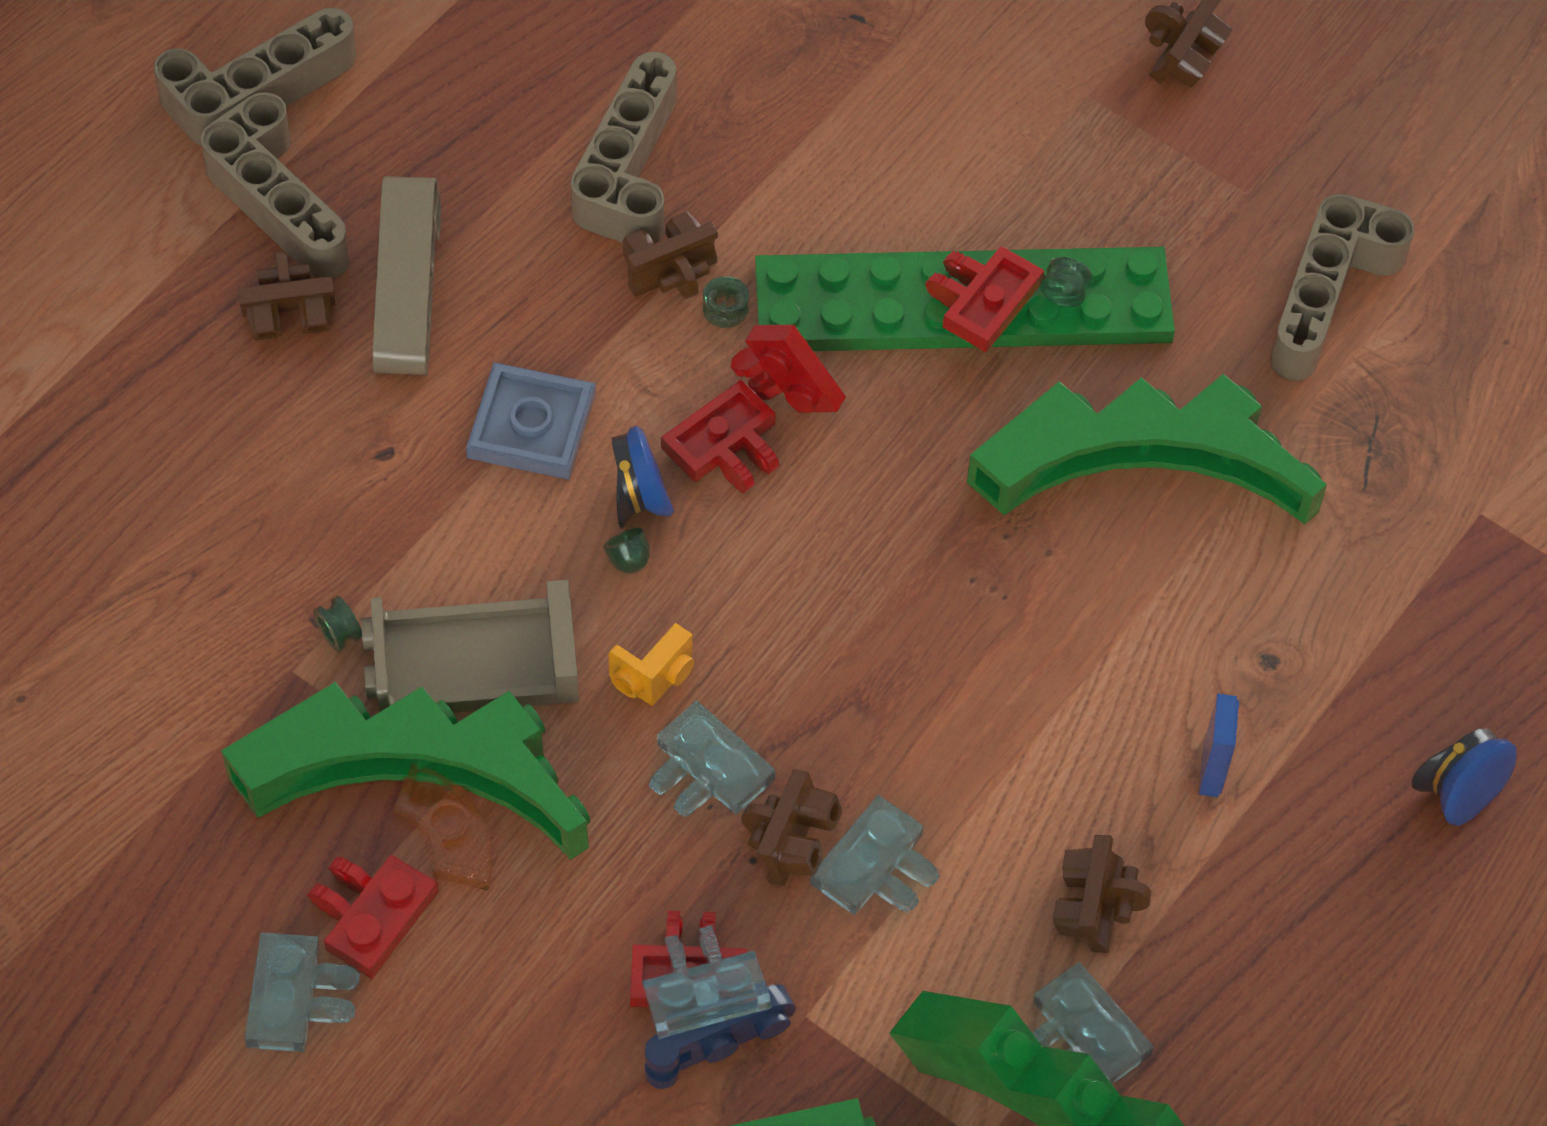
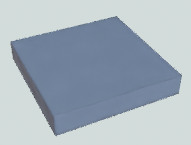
M494 362L467 443V458L570 480L595 398L596 383Z

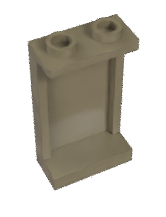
M546 581L547 598L385 611L383 610L382 597L370 598L372 617L361 618L364 651L374 650L375 665L364 666L367 699L377 698L380 712L423 686L435 703L443 700L453 713L477 711L508 691L513 694L522 707L527 704L537 706L579 702L569 581Z

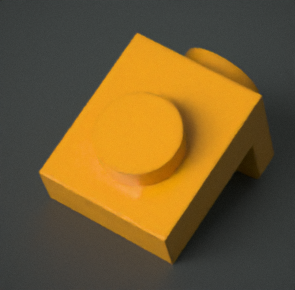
M675 623L642 660L616 644L608 652L609 676L613 685L625 696L630 698L639 697L650 706H653L671 685L675 687L681 685L692 671L695 663L693 659V634Z

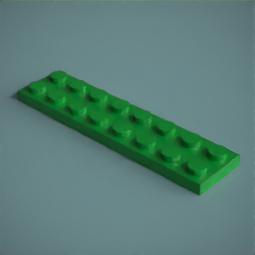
M1165 246L1010 250L1045 270L1043 283L991 347L1173 342L1175 329ZM997 250L958 252L985 265ZM952 251L755 255L758 325H795L813 351L977 348L943 328L944 315L950 308L943 305L939 300L936 301L934 297H931L927 293L926 285H924L935 272L937 274L941 273L947 278L962 284L958 279H954L945 271L946 269L942 263Z

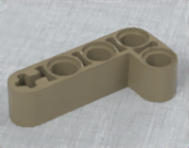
M325 8L319 10L212 73L191 51L182 48L167 50L159 55L154 63L160 103L186 135L197 145L202 146L201 135L203 130L210 123L256 93H272L280 97L287 107L348 71L356 61L353 20L348 13L341 9Z
M647 52L638 56L632 63L571 178V209L573 220L576 224L585 230L622 243L626 236L640 230L647 231L653 242L657 243L664 232L663 191L658 185L638 176L676 104L677 69L675 62L666 54Z
M267 92L256 93L220 116L203 130L201 145L207 176L213 184L298 264L309 263L310 275L315 278L332 276V279L347 270L350 262L345 224L335 212L277 159L288 150L291 143L286 104L275 94Z
M383 177L373 334L374 373L428 374L435 240H439L441 228V197L436 178Z
M1345 194L1330 195L1322 201L1283 311L1271 354V365L1279 376L1287 380L1299 381L1308 378L1314 373L1350 267L1384 276L1395 274L1403 268L1415 227L1412 219L1406 213ZM1296 337L1305 340L1303 345L1295 344Z

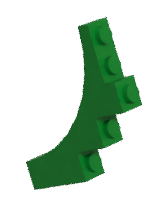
M1224 374L1219 376L1182 409L1176 407L1174 401L1166 392L1161 389H1155L1141 377L1098 414L1083 395L1073 393L1059 381L970 454L966 482L1005 516L1034 495L1081 476L1112 469L1149 467L1190 471L1243 487L1272 501L1303 524H1306L1319 513L1327 484L1311 465L1301 463L1282 447L1274 434L1257 426L1262 405L1257 402L1250 390L1244 386L1236 385Z
M334 682L221 750L228 779L257 818L299 797L339 785L379 780L429 782L469 791L507 807L540 829L570 860L589 849L587 825L591 823L590 816L577 796L572 794L567 797L557 785L559 782L557 774L543 753L542 734L545 733V727L540 716L531 705L527 704L522 707L510 691L457 722L450 707L443 700L435 703L423 686L370 717L366 707L356 695L348 698L339 685Z
M922 990L889 1032L890 1036L920 1073L954 1082L985 1095L1023 1115L1038 1126H1185L1169 1104L1120 1095L1089 1054L1042 1046L1011 1005Z

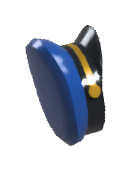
M636 425L630 428L626 434L612 437V446L617 464L616 501L620 529L625 527L632 514L646 510L658 516L670 517L675 510L665 489L659 467L643 429Z
M1488 728L1475 730L1424 762L1413 775L1412 788L1419 792H1435L1440 797L1441 810L1446 821L1456 826L1465 824L1486 808L1511 778L1517 759L1516 746L1506 739H1499Z

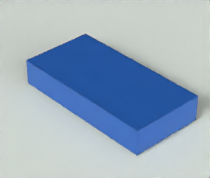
M1217 693L1203 744L1199 795L1218 797L1219 794H1222L1236 745L1239 709L1237 696Z

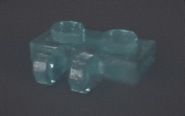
M696 700L657 734V745L671 758L655 772L648 786L661 796L689 773L696 780L676 799L673 808L679 814L686 818V816H689L714 795L737 815L775 781L776 770Z
M877 795L822 860L815 876L810 877V884L853 915L860 911L874 893L908 913L920 901L912 888L908 887L907 884H903L894 875H890L895 867L928 888L934 885L940 875L933 863L929 862L928 859H925L917 851L911 849L921 838L923 825L880 795Z
M712 925L699 929V943L702 954L706 956L708 963L687 969L682 942L679 941L678 936L674 935L664 938L673 973L642 981L658 1039L772 1008L769 991L755 950L722 959Z
M261 932L244 1038L246 1047L305 1052L309 1021L345 1023L350 1022L354 1018L355 1005L350 1000H344V998L318 996L312 999L313 989H354L359 983L360 972L349 965H336L334 963L317 965L320 948L318 936Z
M1080 962L1035 993L1033 1003L1048 1019L1032 1032L1041 1045L1049 1047L1063 1037L1071 1046L1068 1051L1089 1054L1111 1084H1114L1152 1055L1154 1046Z

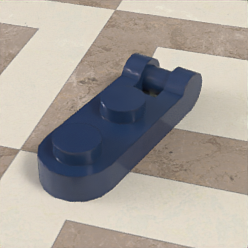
M776 984L761 988L651 1037L645 1045L646 1080L655 1088H670L679 1079L680 1071L704 1060L710 1063L723 1060L737 1050L738 1045L758 1036L760 1039H769L784 1032L790 1026L791 1021L789 1018L796 1010L785 986Z

